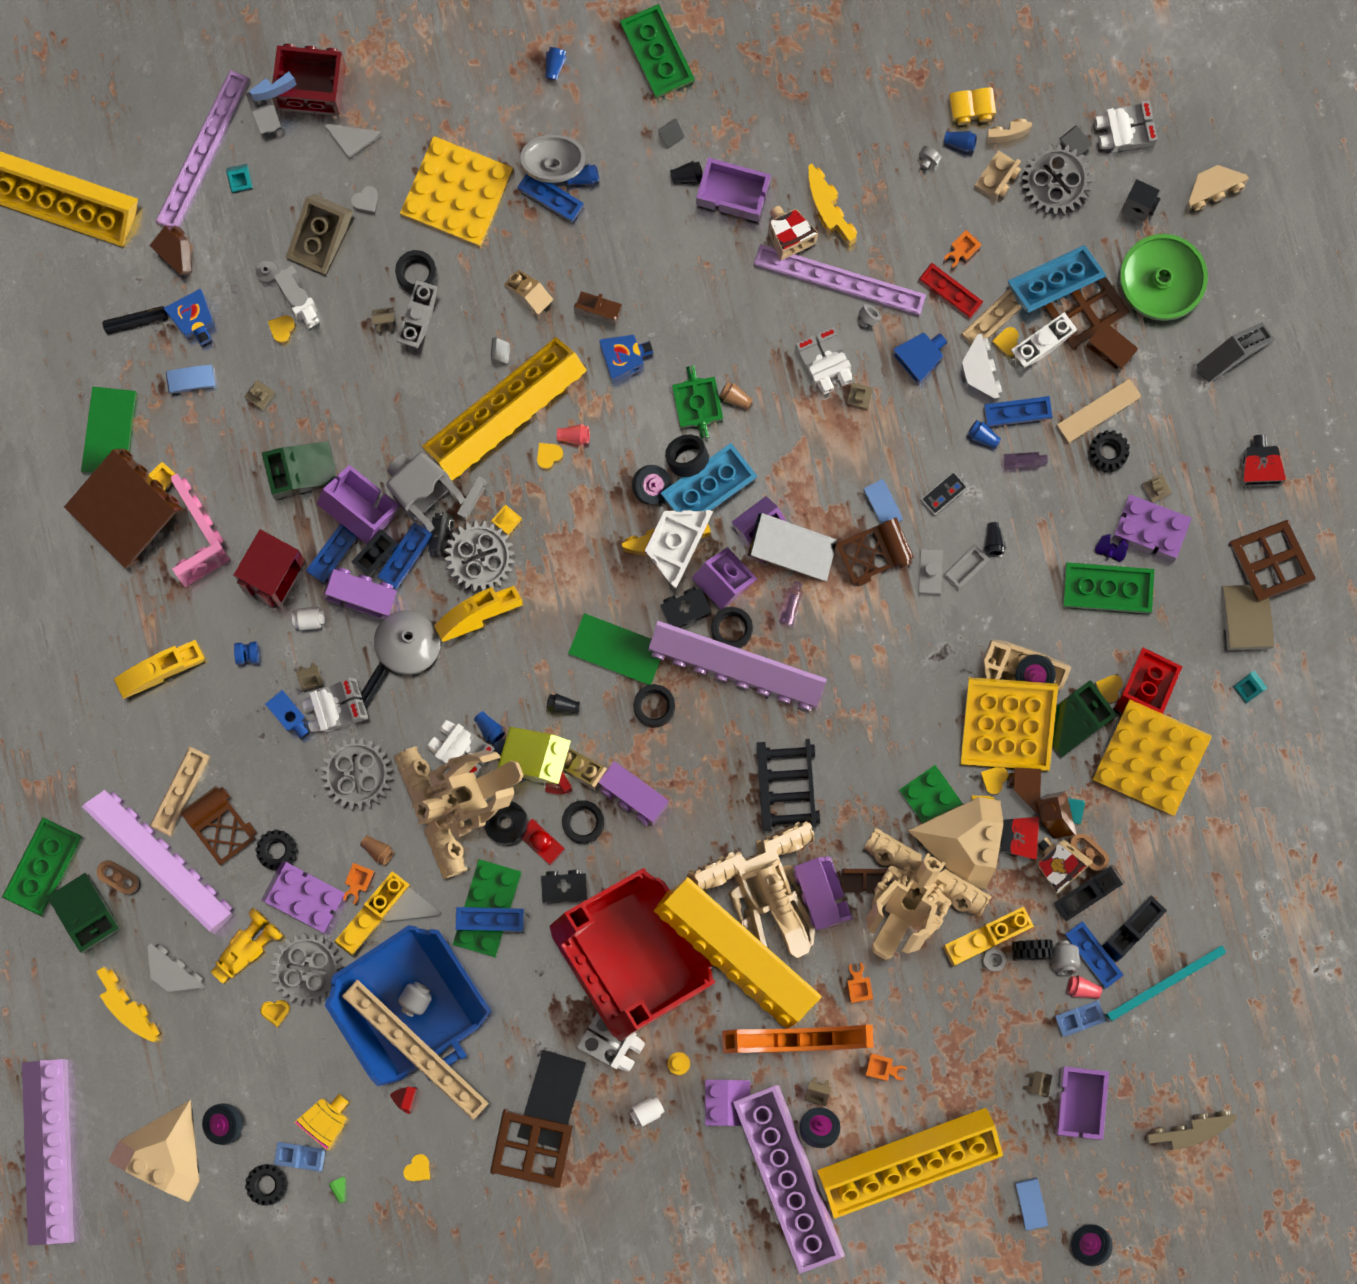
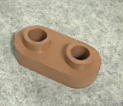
M1077 834L1070 840V844L1092 862L1094 857L1101 859L1099 865L1093 862L1088 867L1090 870L1100 872L1108 866V854L1088 835ZM1077 842H1083L1084 849H1078Z
M106 860L97 867L98 878L119 892L130 895L139 888L138 877L117 863ZM111 868L113 874L106 876V870ZM130 879L132 885L127 888L125 887V881Z

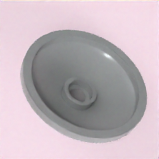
M558 134L543 135L534 138L523 147L520 162L522 169L530 177L541 182L559 183L569 180L581 172L585 165V151L576 140Z
M399 611L390 614L381 621L374 635V650L378 659L386 668L399 674H416L426 670L434 663L440 649V637L434 628L433 622L426 616L413 611ZM410 635L412 639L407 640L404 636Z

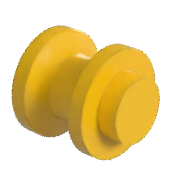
M681 1052L673 1053L667 1062L668 1069L674 1075L685 1074L690 1067L688 1056Z

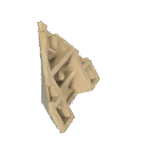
M990 640L983 658L987 679L1016 681V668L1023 658L1033 654L1045 656L1054 665L1056 672L1054 683L1058 684V691L1064 687L1071 666L1043 653L1002 640Z
M977 797L962 806L949 810L907 831L917 838L941 864L944 862V867L951 873L977 888L986 889L997 866L1003 830L1001 801Z
M191 1100L119 1140L109 1162L142 1181L189 1202L200 1182Z

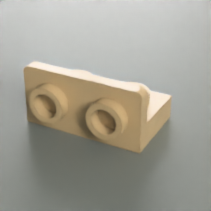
M998 150L974 185V188L994 201L999 196L1004 197L1010 187L1007 185L1011 178L1015 180L1022 170L1019 168L1021 160L1017 159L1014 161Z

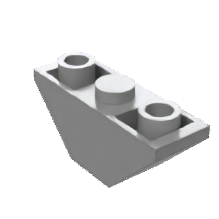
M416 280L397 338L398 343L414 348L419 347L427 332L433 314L437 286Z
M149 943L147 951L150 978L169 993L200 990L205 987L201 982L203 978L194 971L191 973L184 969L186 964L177 957L172 960L166 955L168 950L157 943L155 946Z

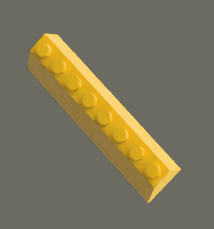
M0 151V205L121 247L124 246L135 219L138 198Z
M555 337L421 447L448 474L450 479L454 480L462 475L468 467L478 462L489 450L495 448L506 436L511 435L522 423L528 421L539 409L544 408L555 396L561 394L566 387L578 380L587 370L576 353Z
M685 878L669 890L654 909V912L659 915L661 920L674 928L678 935L684 937L693 945L695 950L701 952L712 965L719 968L729 980L736 983L746 995L754 999L763 1010L771 1014L786 1029L798 1023L822 997L690 878Z
M986 1107L817 1170L832 1215L836 1219L1003 1156L995 1124Z

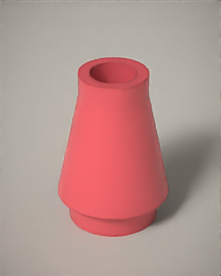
M579 424L557 429V441L581 446L589 443V426Z
M1079 975L1076 977L1071 976L1067 985V993L1071 994L1072 997L1099 999L1102 993V986L1096 985Z

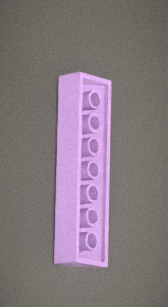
M658 621L648 652L652 653L651 656L659 660L667 658L673 660L672 664L685 668V665L693 667V671L699 674L706 675L707 672L714 674V678L723 682H727V680L734 681L736 686L743 689H748V687L757 689L756 693L769 697V694L778 696L777 700L790 704V701L798 703L799 708L811 711V708L816 710L827 681L826 678L661 621Z
M104 790L82 806L209 932L216 934L234 916L230 911L233 907L224 899L219 901L214 896L217 892L208 883L204 886L199 881L201 876L194 869L191 868L188 871L183 866L185 861L176 852L172 855L167 850L169 845L161 837L156 839L151 834L153 829L145 822L140 824L135 819L138 815L129 806L125 809L120 804L122 799L112 791L109 794Z
M68 1060L22 1063L28 1245L74 1242Z
M779 1084L734 1101V1106L799 1274L845 1256Z

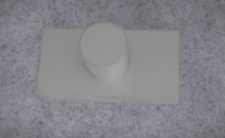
M920 550L918 594L941 595L943 550Z

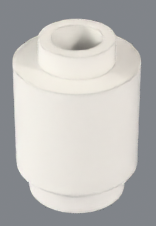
M319 606L299 608L297 611H292L293 628L300 631L320 629L321 624H325L324 611H320Z
M649 1097L631 1107L633 1112L629 1114L635 1125L640 1124L643 1127L660 1118V1115L665 1111L657 1097L652 1099Z

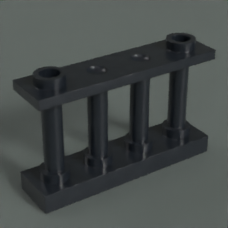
M805 739V747L770 749V747H766V742H757L756 752L762 833H771L772 827H776L777 824L804 823L806 821L811 822L812 830H816V824H820V811H815L811 758H815V745L810 744V739ZM806 756L807 769L767 770V761H771V758ZM807 778L808 791L774 794L773 791L769 792L768 783H772V780ZM809 800L810 813L775 816V813L771 814L770 805H774V802Z

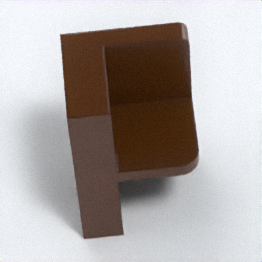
M583 291L580 292L578 301L574 304L575 314L612 326H616L622 309V304L604 299L602 294L595 296Z
M1106 322L1100 326L1086 344L1087 348L1118 373L1124 369L1128 361L1138 350L1134 344Z
M842 869L841 887L843 892L875 893L874 889L882 881V877L887 869Z

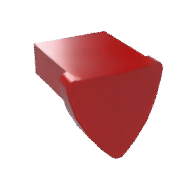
M562 771L559 783H547L545 792L557 795L572 792V786Z
M407 1086L392 1092L390 1096L400 1110L410 1114L418 1089Z

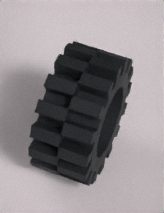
M1105 430L1094 437L1089 446V459L1094 462L1093 465L1095 467L1098 466L1099 470L1103 471L1104 469L1106 472H1110L1111 470L1116 471L1124 465L1130 454V445L1127 444L1128 440L1126 437H1122L1123 434H1117L1115 430L1111 432ZM1106 443L1115 445L1118 451L1117 456L1112 459L1105 458L1101 453V447Z
M274 829V831L269 830L266 834L260 836L261 839L257 841L255 851L257 852V859L264 867L275 871L282 861L289 864L294 863V859L297 857V845L288 833ZM273 842H281L285 847V853L279 859H273L268 854V848Z
M1050 939L1012 942L1013 960L1054 958L1053 941Z
M263 1164L256 1166L248 1173L249 1175L245 1180V1189L253 1202L258 1205H273L285 1196V1191L288 1187L287 1178L279 1167ZM263 1176H270L275 1182V1188L269 1194H263L258 1189V1181Z

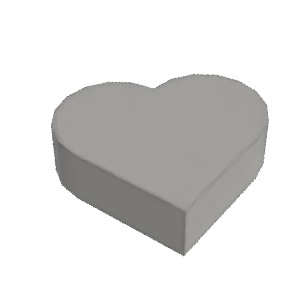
M367 186L362 192L355 193L352 196L351 203L356 210L375 213L378 192L374 187Z

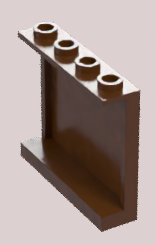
M113 449L67 502L64 508L124 568L133 567L139 561L137 559L139 554L172 516L183 509L178 505L179 501L174 496L168 495L163 490L164 486L159 481L153 480L148 475L149 472L144 466L137 464L132 459L133 455L126 449Z

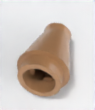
M727 382L719 395L723 402L745 410L748 409L753 400L734 382L732 384Z
M369 835L365 836L360 843V846L366 850L377 864L386 865L394 855L390 845L378 841Z

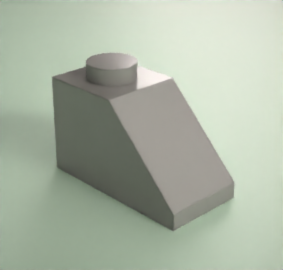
M250 93L246 94L261 134L271 133L281 127L271 98L254 101Z

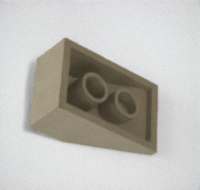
M315 194L306 197L286 258L326 274L347 231L353 210Z

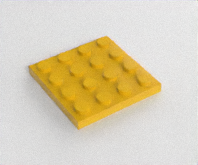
M433 136L400 211V216L481 247L514 169Z
M968 677L961 764L1005 768H1034L1050 771L1058 684Z
M1129 699L1093 776V780L1175 816L1212 735Z

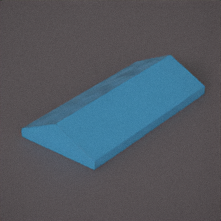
M1083 245L1008 280V284L1018 304L1029 313L1106 277V274L1087 247Z
M730 443L710 457L705 469L699 474L692 477H682L662 491L661 495L672 511L713 510L758 476L733 444Z

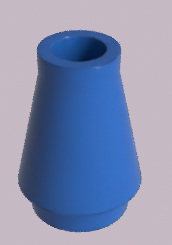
M549 47V51L546 52L545 78L557 81L558 75L567 59L565 50Z
M946 131L944 144L965 152L975 150L977 134H973L972 131Z
M589 163L585 165L579 174L567 180L568 185H594V182H599L596 164L591 165Z
M976 420L967 433L971 440L993 449L997 447L1001 440L983 421L979 422Z
M484 711L475 716L474 721L477 723L486 742L493 744L504 737L503 726L490 718Z

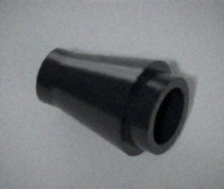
M693 160L670 170L673 183L698 182V179H702L703 176L700 161L694 162Z
M990 522L987 524L984 550H986L989 556L1003 555L1006 545L1000 523Z
M558 693L554 695L549 694L546 711L551 712V714L577 715L580 702Z

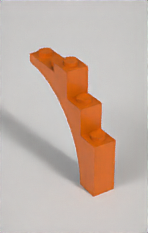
M873 1025L722 1031L723 1053L840 1051L873 1048Z

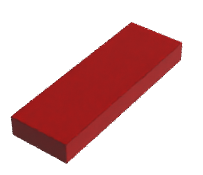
M932 262L918 279L921 284L969 320L983 304L981 299Z

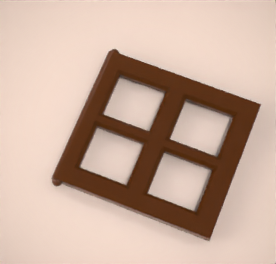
M1106 277L1097 280L1103 290L1087 301L1079 290L1070 293L1078 306L1066 313L1068 318L1070 319L1082 311L1092 327L1075 337L1072 334L1066 340L1073 350H1076L1078 345L1091 338L1104 322L1111 325L1130 313ZM1107 295L1117 311L1100 321L1090 305ZM1051 302L1043 306L1052 320L1060 316Z
M1289 520L1279 522L1229 542V546L1232 547L1258 602L1316 580L1294 535ZM1283 531L1291 549L1273 555L1265 537ZM1259 540L1267 558L1250 564L1242 546ZM1295 557L1303 575L1286 581L1278 563ZM1272 566L1280 583L1262 589L1254 572Z
M504 1109L490 1169L491 1174H500L560 1188L573 1125L510 1112ZM510 1121L531 1126L528 1145L506 1140ZM541 1128L562 1133L558 1151L537 1147ZM505 1146L526 1151L523 1169L501 1165ZM535 1153L557 1158L553 1176L531 1172Z

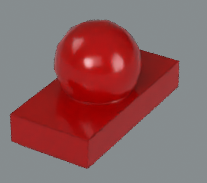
M533 819L529 821L527 832L522 840L551 865L565 848Z

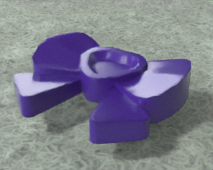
M1111 534L1101 536L1095 548L1096 553L1107 554L1108 557H1114L1119 562L1124 560L1128 549L1127 542L1122 539L1116 546L1115 543H1110Z

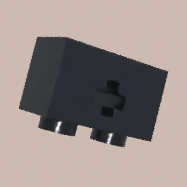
M1136 179L1122 210L1145 221L1147 216H1153L1161 199L1157 197L1160 190Z
M380 529L351 562L360 572L371 578L396 550L398 543Z
M695 587L687 589L683 592L684 595L678 598L671 596L664 599L663 604L660 605L666 623L678 628H683L709 617L712 613L702 589L696 590ZM681 605H690L689 612L684 613V610L680 611Z
M568 870V874L559 875V871H547L545 876H541L543 904L576 903L588 900L586 873H581V870ZM562 881H566L567 885H571L570 888H567V892H562V889L558 888V885H562Z

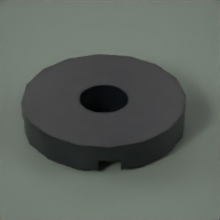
M511 801L508 807L499 809L495 815L487 820L484 828L489 838L495 843L506 846L515 844L527 832L528 816L520 805ZM504 818H511L512 822L508 828L501 827V821Z

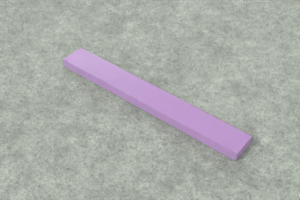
M229 71L155 221L156 224L163 227L174 225L179 227L251 81L250 78L235 71Z
M762 244L759 245L753 265L916 316H920L926 294L795 254L780 261L775 248Z

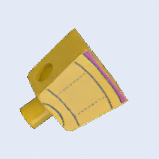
M340 1094L331 1103L322 1098L294 1123L326 1150H330L348 1120L341 1111L349 1101Z

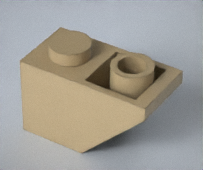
M520 270L512 274L504 284L528 309L538 315L554 300L540 282Z

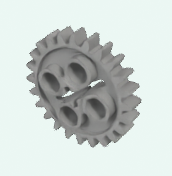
M1050 144L1049 151L1047 152L1041 148L1042 154L1040 156L1035 152L1033 153L1035 161L1027 160L1031 167L1024 168L1028 175L1022 176V180L1028 181V183L1023 185V189H1030L1025 195L1026 197L1033 196L1031 204L1038 202V210L1045 206L1047 214L1050 209L1054 210L1055 215H1057L1058 209H1061L1063 214H1066L1067 207L1074 211L1073 204L1076 203L1081 206L1082 204L1079 199L1088 198L1084 191H1091L1087 183H1092L1093 179L1087 176L1092 173V170H1085L1089 162L1082 163L1084 155L1082 154L1077 157V149L1069 152V145H1067L1064 150H1061V145L1058 144L1057 149L1054 150ZM1055 159H1062L1064 161L1063 168H1053V161ZM1044 165H1048L1057 177L1062 175L1061 181L1070 189V194L1058 182L1052 183L1054 181L1053 176L1046 171ZM1043 173L1048 176V181L1045 184L1036 182V177L1039 174ZM1077 175L1079 182L1076 185H1069L1067 183L1068 176ZM1055 189H1059L1063 193L1059 200H1053L1050 197L1051 192Z
M475 520L471 527L467 522L464 524V529L460 526L456 528L458 534L454 532L450 534L453 541L447 540L445 542L450 546V548L443 550L444 553L449 554L448 557L443 559V561L450 564L445 570L452 569L453 572L449 577H457L456 585L463 582L464 590L469 585L472 592H475L477 587H479L480 592L485 590L486 586L487 588L493 587L494 589L493 583L496 586H500V579L506 580L508 578L504 572H512L508 565L513 564L515 561L509 559V556L515 554V552L508 551V548L513 544L505 542L508 535L501 537V528L494 531L495 524L487 527L486 521H483L479 526L477 520ZM481 537L489 540L488 548L481 545ZM462 544L468 546V555L461 553L460 546ZM491 549L497 550L495 553L486 555L481 559L461 564L462 560L471 558L476 554H482ZM489 558H494L497 561L495 569L489 566ZM469 565L476 567V576H472L468 572Z
M351 738V744H347L345 740H342L343 747L340 748L335 744L336 752L328 751L331 758L323 759L328 764L327 767H321V770L326 772V775H322L320 778L321 780H327L323 788H330L327 795L332 796L335 794L333 802L336 803L341 799V807L343 808L347 803H349L351 810H353L355 804L362 810L364 803L371 808V801L374 800L376 803H379L377 796L385 797L386 795L382 790L391 788L386 784V781L393 780L391 776L387 775V773L393 771V768L386 767L391 760L383 759L387 754L385 751L378 753L380 745L372 748V740H369L366 745L363 738H360L359 743H356L355 739ZM354 754L357 755L358 770L362 772L359 775L360 793H357L356 778L351 775L355 773ZM365 756H370L373 759L372 764L368 767L361 765V760ZM342 759H349L350 766L342 770L339 768V762ZM367 778L375 780V785L371 789H366L363 786V782ZM344 781H351L353 784L352 789L348 792H344L341 789Z
M306 933L302 934V939H299L297 935H293L294 942L285 939L287 946H278L282 952L280 954L273 953L278 959L277 961L270 962V964L276 966V969L270 971L271 974L276 975L271 981L272 983L279 982L275 990L280 991L283 989L282 997L285 998L290 995L289 1002L291 1003L297 998L298 1005L300 1006L304 1000H306L308 1006H311L312 999L317 1004H320L319 997L322 996L325 1000L328 998L326 993L331 991L332 976L337 973L338 969L343 968V965L337 964V961L342 957L334 956L338 950L337 948L329 949L331 941L323 944V936L316 940L314 933L311 934L310 939H307ZM297 950L303 952V959L300 962H294L292 959L293 953ZM319 954H323L326 958L322 966H316L314 963L315 957ZM307 963H309V967L312 969L325 970L326 974L307 972V975H305L301 970L287 968V965L292 964L306 967ZM296 972L299 975V980L296 984L291 985L288 982V976L290 973ZM318 976L321 979V985L313 989L310 986V980L312 977Z

